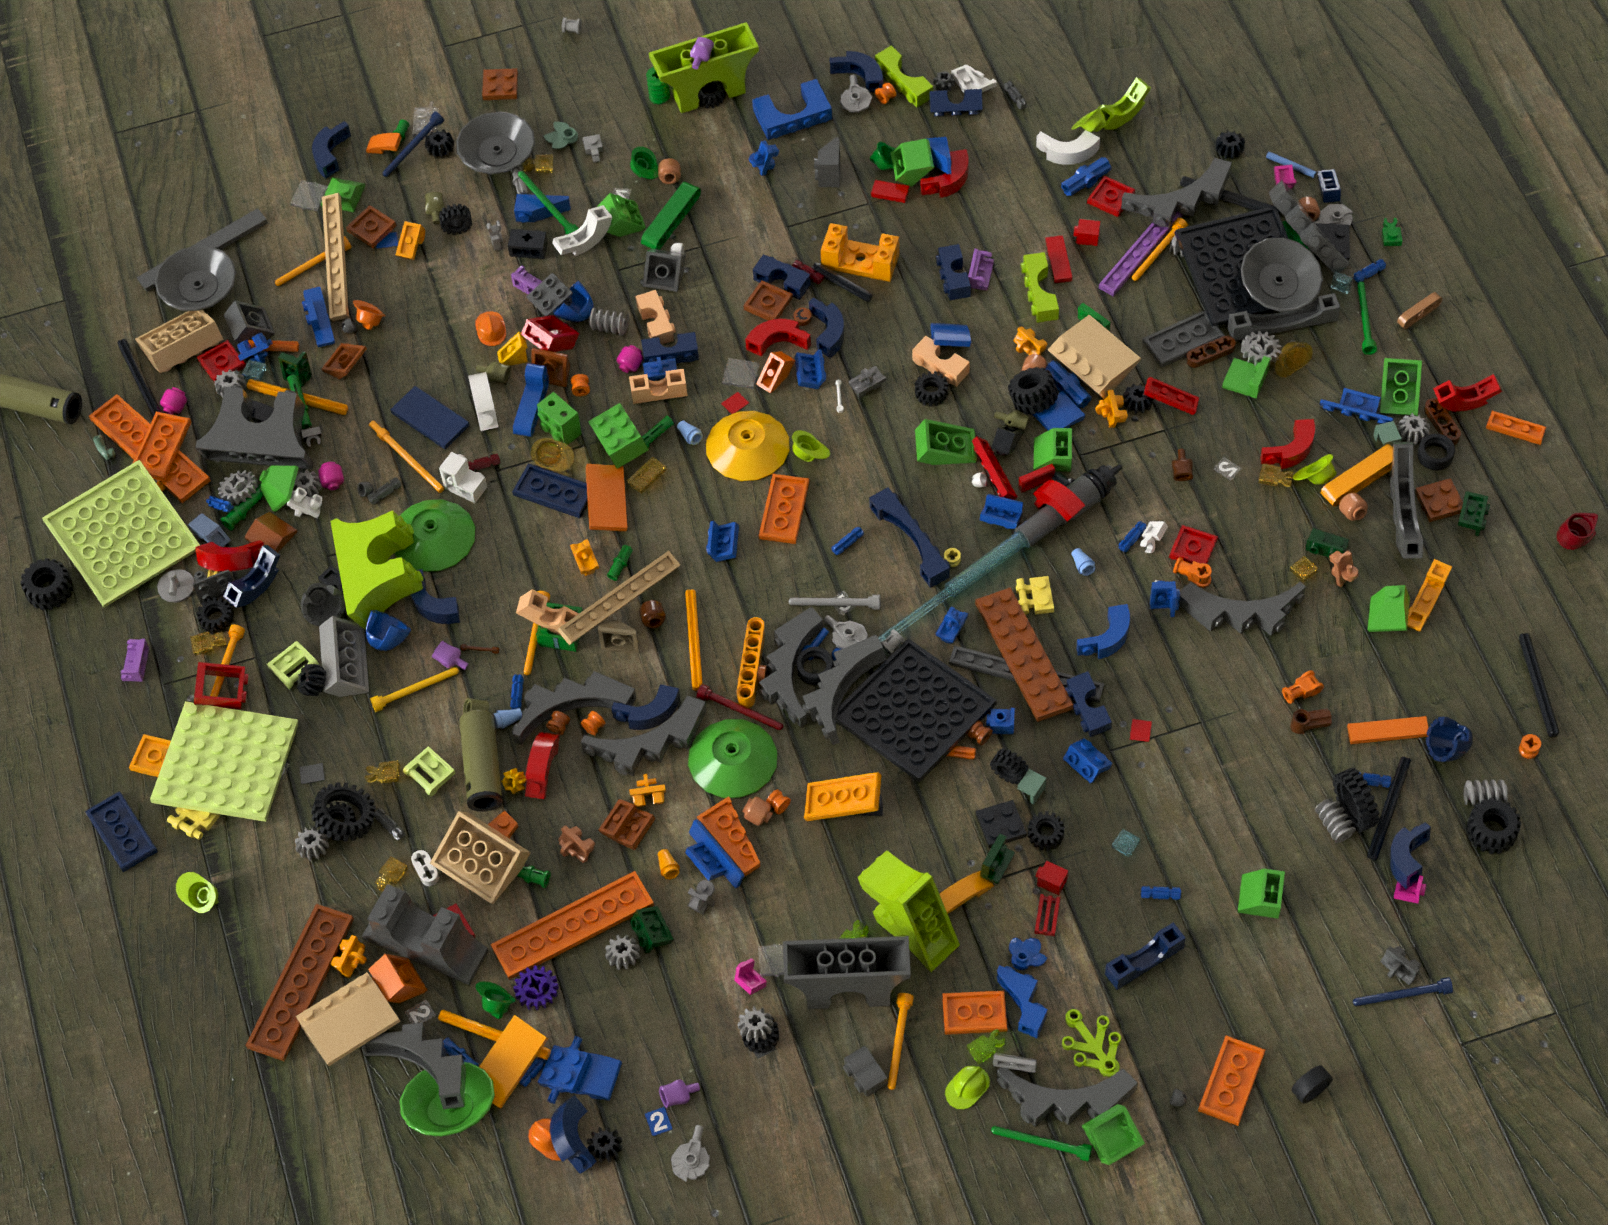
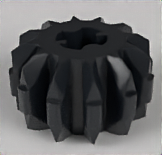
M437 129L436 132L431 131L430 135L426 136L425 148L429 155H433L434 158L438 156L442 158L443 155L449 156V152H453L455 143L450 132L446 133L445 129L442 131Z
M1229 130L1226 133L1221 132L1216 138L1215 149L1219 156H1224L1225 159L1231 157L1233 160L1235 156L1240 157L1241 153H1243L1245 138H1242L1241 133L1236 134L1235 130L1233 132H1229Z
M1133 383L1131 387L1126 388L1123 394V405L1128 407V412L1133 410L1135 414L1138 411L1144 414L1145 410L1150 411L1151 405L1154 403L1153 398L1144 395L1145 387L1141 383L1139 386Z
M305 664L301 668L300 674H298L297 689H299V692L306 696H318L322 692L323 686H325L326 671H324V668L317 664Z
M599 1127V1133L592 1131V1138L587 1139V1144L589 1145L587 1149L592 1153L591 1155L595 1159L598 1158L601 1164L604 1159H607L610 1163L612 1156L618 1159L619 1155L617 1152L623 1149L622 1145H620L622 1138L618 1137V1132L616 1130L611 1132L610 1127H607L605 1131Z

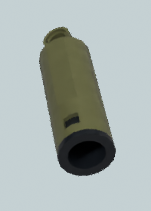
M0 373V407L66 424H74L79 418L82 410V397L79 393Z
M467 698L463 705V715L459 720L467 806L474 811H491L497 809L503 803L494 715L489 712L488 701Z

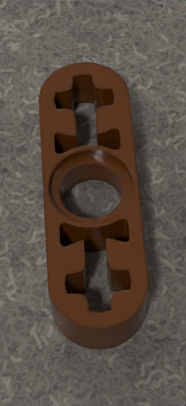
M1223 336L1188 351L1186 363L1190 367L1197 368L1229 355L1235 350V339L1231 336ZM1213 349L1216 353L1211 355L1206 350Z
M1428 399L1424 408L1425 414L1439 434L1447 436L1454 445L1457 444L1461 437L1460 429L1448 411L1439 404L1438 399ZM1445 419L1448 423L1442 425L1437 420Z

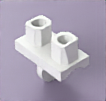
M300 487L295 491L293 490L287 506L295 510V516L300 517L304 513L317 518L320 515L322 497L315 494L310 498L306 496L307 492L305 489Z

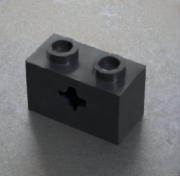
M511 229L508 242L510 257L545 259L548 246L546 232Z

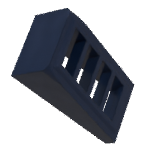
M1335 169L1317 171L1323 202L1340 201L1341 189Z

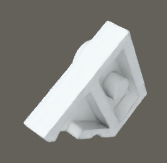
M967 64L951 71L953 79H955L963 93L966 89H982V92L997 86L996 80L985 78L983 73L975 71Z

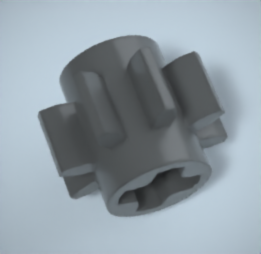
M942 71L937 73V78L933 79V84L936 90H947L948 92L951 91V86H955V79H953V74Z

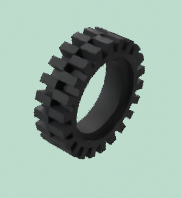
M1349 768L1335 774L1333 777L1334 793L1337 794L1336 799L1340 802L1339 807L1344 808L1343 814L1348 815L1347 821L1351 820V827H1355L1356 831L1362 832L1379 824V811L1376 809L1378 806L1374 802L1375 797L1371 795L1372 790L1367 786L1366 779L1363 780V775L1359 774V771L1355 768Z
M340 782L335 783V786L329 784L327 788L324 786L321 792L317 793L311 815H313L312 821H316V828L321 827L320 832L322 834L328 831L327 837L331 838L332 834L336 835L335 840L339 841L340 836L343 837L344 842H348L349 837L351 841H355L357 837L361 839L372 827L376 814V806H373L374 800H369L370 795L368 793L363 795L364 789L360 788L359 791H356L357 786L354 784L352 788H348L349 783H344L343 787H341ZM333 801L351 803L359 809L361 818L353 823L339 822L328 814L326 806Z

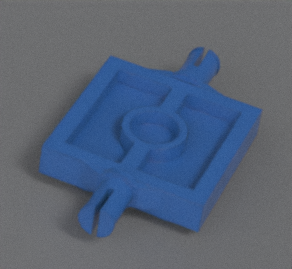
M578 1036L574 1037L571 1047L564 1048L553 1045L550 1056L537 1082L540 1086L551 1089L547 1099L550 1103H556L559 1093L569 1092L576 1094L591 1059L589 1053L578 1050L583 1040Z

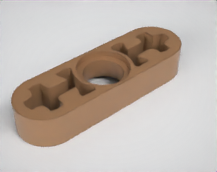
M1436 292L1431 293L1405 311L1398 318L1397 323L1404 329L1409 328L1435 310L1441 304L1442 297Z

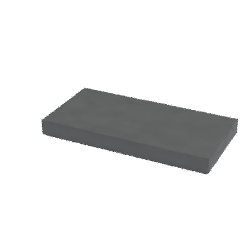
M1204 310L1143 338V343L1162 368L1186 357L1188 351L1225 335L1218 326H1211Z

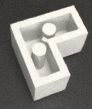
M451 452L439 467L444 488L473 503L477 502L487 488L484 475L480 472L469 470L468 461L461 454L457 455Z

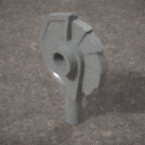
M851 75L850 88L841 94L840 103L843 109L858 113L869 108L872 96L866 88L860 87L857 84V76Z
M1329 204L1321 210L1320 218L1315 223L1349 225L1350 228L1351 222H1353L1351 215L1353 212L1343 204Z
M827 615L824 619L833 628L832 641L837 648L843 649L868 638L866 629L862 624L853 621L837 622L830 615Z
M700 1125L695 1126L693 1138L690 1139V1142L680 1145L671 1157L674 1174L686 1182L687 1179L697 1180L698 1177L705 1175V1172L710 1167V1156L707 1154L706 1149L701 1147L704 1127Z

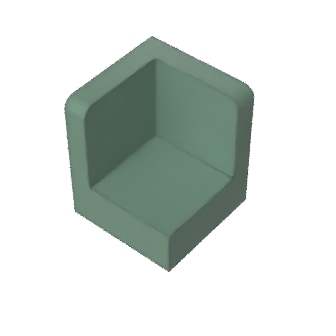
M1394 421L1379 424L1375 427L1374 438L1376 442L1382 441L1383 445L1401 442L1402 438Z
M1029 769L1018 784V789L1030 796V803L1034 805L1046 788V778Z

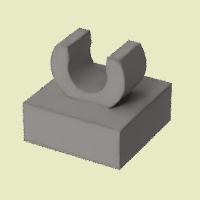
M319 426L301 430L302 437L304 439L307 438L306 443L309 447L311 446L310 441L313 438L317 439L318 445L321 444V439L318 437L322 435Z

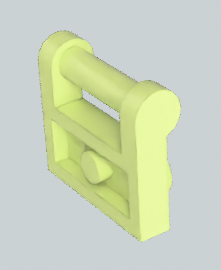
M296 641L271 660L267 666L290 689L298 680L301 668L288 678L286 675L305 660L308 662L307 664L319 665V663Z
M429 746L403 769V772L418 782L429 796L435 795L438 789L456 774L455 770ZM418 766L434 779L431 784L416 771Z

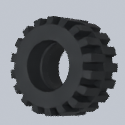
M1035 367L1023 370L1016 374L1010 380V384H1008V391L1015 409L1020 410L1024 414L1043 412V410L1050 408L1049 406L1053 405L1058 398V390L1052 373L1045 368Z
M45 558L44 561H41V559L37 560V563H31L29 568L26 567L24 570L25 574L21 576L22 580L20 583L29 603L33 604L37 609L39 607L41 610L46 608L53 610V607L59 608L61 607L60 604H65L67 598H70L72 595L73 582L66 567L55 559L51 561L49 558ZM54 581L50 586L40 588L45 582Z
M1490 798L1489 801L1484 799L1480 804L1477 803L1466 826V833L1469 835L1468 839L1470 842L1474 841V847L1477 848L1479 846L1481 848L1480 851L1485 852L1487 850L1489 854H1493L1494 851L1500 854L1503 850L1507 851L1510 849V846L1515 844L1521 827V821H1519L1521 817L1519 814H1516L1517 809L1515 807H1510L1511 804L1509 802L1505 804L1502 802V799L1495 801L1494 798ZM1495 821L1504 830L1492 831L1483 822Z

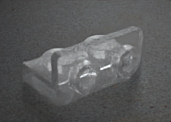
M430 101L429 107L414 108L413 139L430 122V115L434 111L438 112V108L434 106V101ZM435 126L431 131H437V127Z

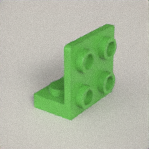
M1263 356L1262 361L1257 362L1256 366L1253 363L1234 358L1222 388L1257 399L1269 371L1271 358Z

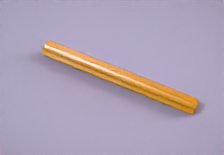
M249 379L247 383L249 390L275 397L278 392L290 390L254 379ZM303 393L305 403L308 406L342 415L347 414L348 406L346 404Z
M691 589L686 590L685 595L692 689L698 691L702 685L696 591Z
M441 1010L438 1019L442 1022L497 1041L503 1032L445 1010ZM543 1047L537 1057L547 1060L551 1050Z

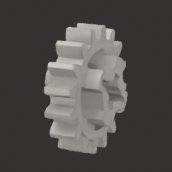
M1258 331V334L1251 332V335H1246L1245 340L1242 341L1241 352L1243 353V358L1248 357V363L1254 362V366H1256L1257 362L1262 361L1263 356L1271 358V365V362L1276 363L1277 358L1280 357L1281 345H1278L1279 340H1274V335L1268 336V332H1265V334H1262L1261 331Z
M244 470L242 473L240 471H237L235 474L231 473L229 478L225 477V482H220L221 487L218 488V494L221 499L231 502V505L234 502L238 505L241 501L246 502L247 497L252 498L251 494L257 492L255 488H258L259 485L255 475L251 471L248 473Z

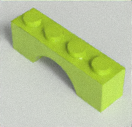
M889 46L875 55V61L879 64L882 74L886 77L887 81L892 82L900 93L902 92L910 103L919 107L930 100L929 92L933 91V85L923 76L909 77L904 75L900 71L902 68V55L893 46Z
M1045 252L1024 255L1023 263L1020 266L1022 274L1025 273L1026 276L1024 277L1025 287L1029 288L1027 292L1028 300L1033 304L1031 305L1032 316H1036L1037 323L1058 320L1059 307L1056 295L1045 292L1038 285L1043 279L1048 277V263Z

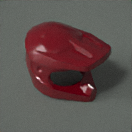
M1595 513L1572 514L1561 524L1557 531L1558 543L1568 550L1578 549L1588 544L1596 535L1595 527L1598 515Z

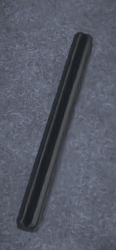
M1183 176L1180 185L1186 187L1196 180ZM1225 189L1220 197L1221 200L1254 211L1273 206Z
M119 340L117 344L152 416L154 417L156 411L162 413L127 340Z
M1522 633L1520 634L1519 641L1549 737H1556L1560 731L1530 634Z
M1405 756L1400 758L1379 824L1367 857L1374 861L1378 859L1411 763V759Z

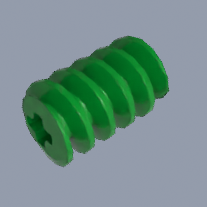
M652 67L646 73L649 99L654 104H663L670 98L669 84L660 81L655 68Z

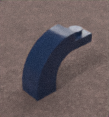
M846 51V56L829 57L830 74H857L865 81L866 89L869 93L882 88V70L879 64L870 56L860 52Z
M345 121L336 125L331 130L327 126L324 127L313 141L312 153L317 170L325 179L339 171L337 159L331 154L332 150L338 144L351 137L349 125Z
M813 297L809 301V310L812 315L827 326L826 330L816 338L817 350H822V353L831 359L839 351L844 341L843 316L835 304L830 303L826 306L822 301H818Z
M268 545L262 546L254 567L243 578L230 581L223 598L236 608L256 600L267 590L278 574L279 569L276 568L280 554Z
M423 569L417 570L423 576V589L411 594V598L418 613L427 620L439 624L460 623L459 606L456 597L440 599L429 595L426 591Z
M660 684L654 700L641 707L614 702L611 708L613 718L621 722L628 721L629 729L646 730L659 726L667 721L675 712L680 700L679 688Z
M1426 822L1414 827L1411 832L1405 827L1402 828L1395 835L1391 844L1390 868L1395 879L1405 889L1417 883L1419 875L1422 876L1423 866L1410 853L1430 840L1431 827Z
M574 1095L555 1110L550 1122V1135L553 1147L561 1161L563 1162L568 1159L579 1174H581L597 1161L579 1138L578 1122L588 1111Z

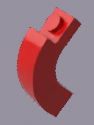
M967 149L950 152L951 174L945 173L940 176L920 179L921 194L931 195L939 193L940 198L957 192L965 184L968 177L969 158Z
M773 319L759 324L745 338L746 350L762 357L765 351L777 342H790L808 350L811 346V335L805 330H799V322Z
M1494 374L1466 387L1455 386L1448 380L1433 388L1439 404L1450 411H1467L1488 404V399L1502 392Z
M1314 419L1295 420L1293 428L1294 440L1284 446L1262 447L1261 464L1271 465L1280 463L1281 469H1285L1302 462L1312 449L1315 435Z
M1054 480L1046 481L1033 493L1037 498L1034 505L1038 509L1044 504H1048L1056 509L1067 522L1085 506L1070 489Z
M258 540L239 547H221L214 542H209L195 547L197 562L203 568L214 571L248 569L253 567V563H256L264 542Z
M540 732L536 736L526 769V797L546 798L549 770L554 756L558 754L560 735Z

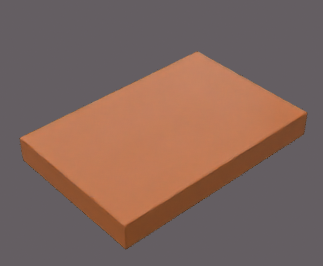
M1004 990L942 993L945 1035L1007 1032Z

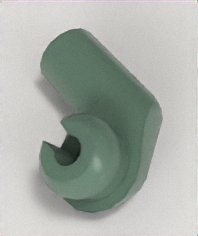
M101 435L93 437L98 452L105 459L110 460V458L116 456L113 448L107 449Z

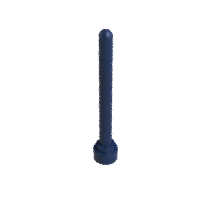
M434 111L430 115V122L383 171V176L388 177L435 126L437 127L445 121L438 112Z
M1450 977L1440 978V981H1437L1436 984L1354 998L1353 1005L1361 1006L1433 992L1446 995L1453 993V986Z

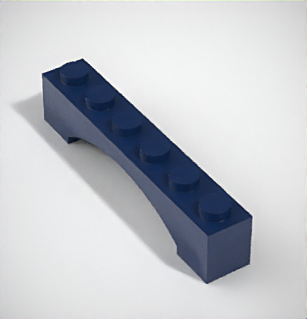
M888 487L869 497L870 509L879 521L884 519L903 530L916 545L923 562L920 564V575L928 586L932 588L950 578L951 567L946 559L943 560L939 549L930 543L929 536L926 532L923 533L917 520L911 518L908 508L905 505L902 506L898 495L895 492L892 493Z

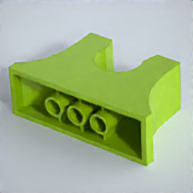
M747 22L701 36L713 41L714 47L709 61H701L698 69L692 68L694 58L690 56L691 49L695 45L697 38L649 52V58L660 81L670 85L671 93L681 113L698 108V93L700 89L712 81H721L729 98L746 93V69L754 55L759 52V46Z
M392 510L379 517L360 523H347L337 518L330 521L347 615L363 629L366 630L371 610L384 612L398 600L423 589V576L420 571L413 568L411 563H408L402 557L388 561L392 554L399 550H404L414 543V530L410 524L403 520L402 516H398Z
M886 850L857 877L862 889L880 903L873 911L877 923L893 936H909V950L930 972L937 968L960 946L934 879L930 874L912 869Z

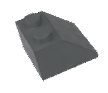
M840 137L834 138L818 151V158H814L815 180H818L819 187H840Z
M657 249L648 250L646 253L643 287L678 292L684 273L686 254Z
M234 301L224 314L234 341L253 340L252 337L261 332L266 338L275 334L265 308L262 306Z

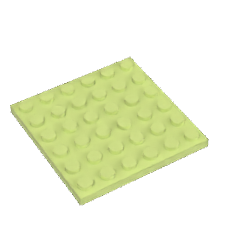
M140 460L42 518L104 608L195 553V547L200 546Z
M185 701L150 798L151 803L266 822L299 724L298 719L211 705H195L192 702Z

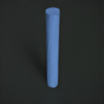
M1268 152L1266 158L1279 164H1292L1293 170L1312 178L1316 176V171L1272 152Z

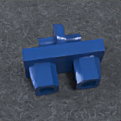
M766 140L761 141L758 151L749 156V162L753 167H758L760 175L764 176L768 169H774L775 161L772 157L778 156L779 150L775 144L768 145Z
M261 332L252 337L256 346L251 348L248 340L237 344L241 353L238 355L240 361L254 355V357L250 358L252 363L256 361L260 365L265 363L264 357H267L268 353L267 351L261 353V351L273 343L271 339L267 340Z
M657 357V361L643 363L644 374H647L648 379L651 381L665 378V371L677 370L675 358L661 360L660 357Z
M951 606L939 626L936 636L948 644L954 643L968 618V613L960 612Z

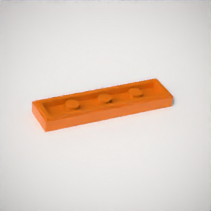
M1426 716L1351 723L1347 725L1350 744L1428 737L1427 730L1429 728Z

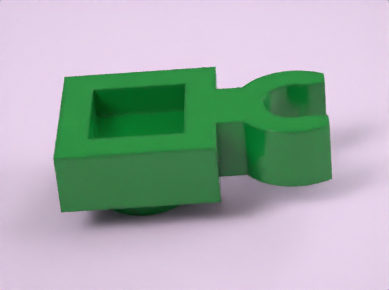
M1394 217L1393 223H1388L1387 218H1384V228H1382L1384 246H1402L1401 227H1396V217Z

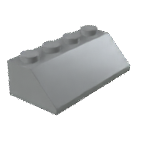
M335 616L330 617L319 626L322 667L326 671V681L324 683L325 686H323L324 692L338 697L369 692L364 629L357 623Z

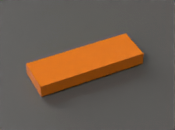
M1496 411L1491 412L1486 429L1541 445L1546 431L1545 426Z

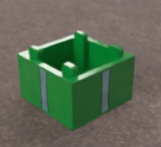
M548 602L546 605L552 609H560L565 606L577 613L583 611L582 607ZM540 625L538 626L536 636L540 647L576 652L579 639L569 645L561 635H557Z

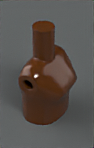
M1178 449V459L1172 461L1173 479L1175 481H1188L1193 478V461L1185 457L1184 449Z

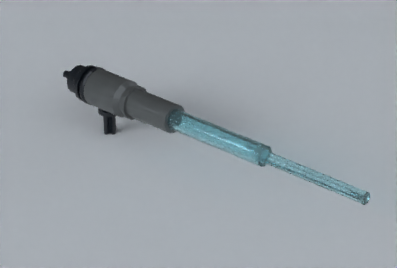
M1120 464L1112 469L1101 465L1097 469L1088 470L1087 473H1083L1076 480L1074 478L1068 479L1061 472L1054 473L1052 480L1066 486L1085 504L1083 509L1070 520H1075L1110 494L1111 488L1117 484L1115 475L1122 470ZM1047 504L1032 517L1016 527L1013 535L945 583V589L878 637L879 641L884 642L893 629L898 633L902 632L948 597L952 596L955 598L1024 547L1030 548L1058 526H1064L1067 521L1056 509Z

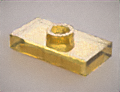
M652 457L627 480L628 484L642 494L667 468L660 461Z

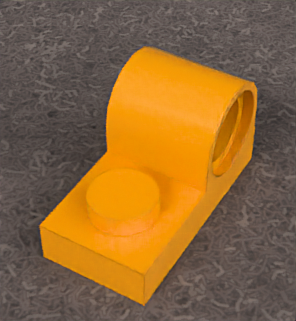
M404 221L396 256L414 260L418 244H422L425 238V228L422 225Z

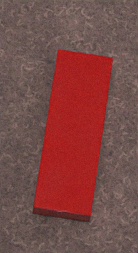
M1063 235L1045 237L1054 284L1072 281V273Z
M1152 377L1147 379L1144 395L1191 415L1196 413L1199 397Z

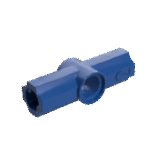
M1101 157L1089 166L1083 165L1079 167L1075 175L1061 183L1064 193L1067 196H1072L1084 187L1091 188L1094 186L1098 178L1111 171L1109 160Z
M1051 361L1047 365L1046 370L1052 373L1057 390L1059 392L1063 391L1078 408L1086 407L1091 401V396L1080 385L1077 376L1074 373L1069 374L1058 361Z

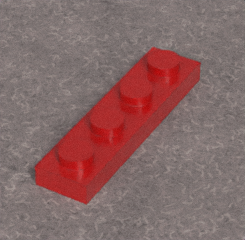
M976 436L972 440L975 447L974 451L980 456L982 466L989 472V478L996 485L998 495L1012 500L1017 499L1018 496L988 441Z

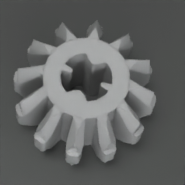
M229 369L226 373L222 371V375H217V380L214 381L216 392L222 398L225 387L236 385L243 389L246 388L244 376L239 374L237 370L232 372Z
M1412 413L1410 417L1405 415L1403 420L1399 421L1398 432L1401 435V440H1407V442H1413L1416 445L1429 435L1430 424L1427 423V418L1421 419L1420 414L1414 416Z
M299 470L293 490L295 491L298 487L303 488L307 492L306 496L310 498L315 494L319 495L318 491L322 490L319 476L314 471L310 473L306 470L302 473Z
M314 826L311 830L305 827L304 833L298 832L299 838L295 839V849L303 859L307 857L311 861L313 857H316L319 860L320 854L326 855L325 849L329 848V838L327 834H322L320 829L317 830Z
M627 934L623 939L619 935H617L616 941L610 939V945H606L605 948L607 952L605 956L609 960L610 965H616L618 970L622 966L628 970V964L635 966V959L640 957L638 953L640 948L636 944L635 939L629 940Z
M753 1006L751 1012L745 1009V1015L740 1014L738 1028L741 1029L740 1035L746 1036L748 1042L754 1038L757 1043L760 1037L765 1040L766 1034L772 1033L770 1028L773 1026V1020L770 1019L771 1014L769 1012L765 1013L763 1007L757 1011L756 1007Z

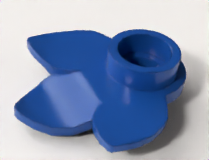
M1014 937L1009 944L1013 966L1018 970H1025L1029 966L1038 967L1043 965L1047 957L1039 953L1041 942L1036 938H1029L1023 942Z

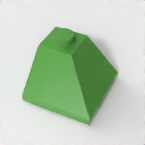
M332 177L324 196L339 193L341 195L342 210L354 212L365 188V183Z
M271 465L266 471L263 470L261 473L260 481L262 482L260 489L272 511L277 512L291 499L299 467Z
M1405 585L1385 586L1371 597L1368 632L1407 630L1410 596Z

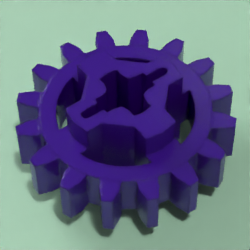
M535 965L532 971L527 967V973H519L521 979H515L516 986H513V989L516 993V999L520 1000L521 1006L526 1004L529 1010L532 1006H535V1009L538 1010L540 1005L546 1008L547 1002L553 1003L552 997L558 996L556 990L559 989V986L556 983L557 978L553 976L551 970L546 972L544 966L538 970ZM533 984L539 989V992L534 988Z

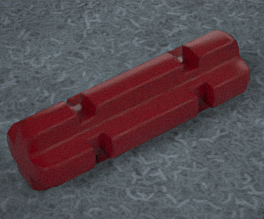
M800 260L793 262V267L806 271L810 274V280L813 279V282L816 284H820L824 278L821 273H816V270L803 264Z
M496 453L490 455L491 457L489 458L486 456L475 459L472 463L468 461L469 470H480L490 467L491 464L493 466L500 464L499 455Z

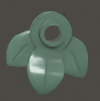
M554 122L555 131L544 135V139L552 144L553 149H562L578 139L577 131L564 122Z

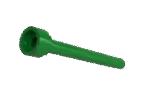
M524 171L518 172L520 179L561 223L566 235L579 229L576 224L573 225L566 220Z
M1360 281L1357 287L1365 339L1362 343V352L1366 355L1376 353L1377 345L1371 336L1365 284Z
M998 1126L991 1128V1132L995 1135L1076 1154V1157H1079L1082 1161L1089 1162L1092 1152V1145L1084 1143L1083 1145L1079 1144V1146Z

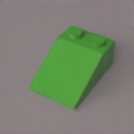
M1384 358L1380 414L1410 416L1413 413L1414 416H1418L1421 360Z
M924 419L915 429L917 462L932 465L976 463L977 454L972 440L975 438L974 429Z

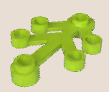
M1076 1009L1069 1010L1065 1017L1066 1024L1069 1027L1076 1028L1086 1043L1074 1041L1071 1036H1066L1062 1039L1063 1049L1095 1054L1098 1060L1086 1058L1083 1053H1076L1073 1062L1077 1067L1086 1066L1099 1069L1103 1076L1112 1077L1120 1068L1115 1056L1117 1047L1121 1043V1035L1118 1032L1109 1034L1108 1042L1110 1046L1106 1056L1102 1046L1105 1031L1109 1027V1018L1104 1015L1097 1018L1098 1028L1096 1038L1094 1039L1082 1022L1081 1012ZM1072 1014H1075L1078 1017L1076 1019H1072L1070 1016ZM1104 1020L1107 1024L1101 1025L1099 1022ZM1117 1037L1118 1041L1114 1042L1111 1038ZM1070 1041L1072 1044L1067 1046L1065 1042ZM1081 1057L1084 1061L1078 1062L1076 1059ZM1112 1064L1113 1067L1109 1069L1105 1065Z

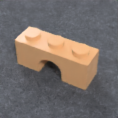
M656 290L635 296L642 320L655 319L647 323L649 337H659L661 345L673 342V334L676 333L674 324L669 322L670 315L668 310L663 308L664 301L662 296H658Z
M927 336L912 350L913 361L918 366H923L931 371L932 374L935 371L938 376L941 373L943 378L947 379L948 384L957 387L970 372V362L956 353L949 359H939L940 345H934V341Z
M684 369L665 371L666 376L660 381L649 380L647 374L630 376L633 404L687 396Z
M533 589L520 597L516 614L543 628H547L557 635H561L557 630L562 625L579 614L565 606L560 609L547 607L548 597Z

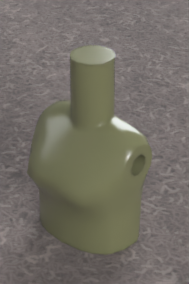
M430 192L425 194V211L427 215H432L433 224L437 225L440 223L439 212L442 211V208H445L443 194L440 192Z
M493 361L488 367L477 365L476 371L486 372L489 382L506 383L511 373V366Z
M1014 410L1009 414L996 411L994 418L1004 421L1009 427L1025 430L1030 416L1023 414L1020 410Z

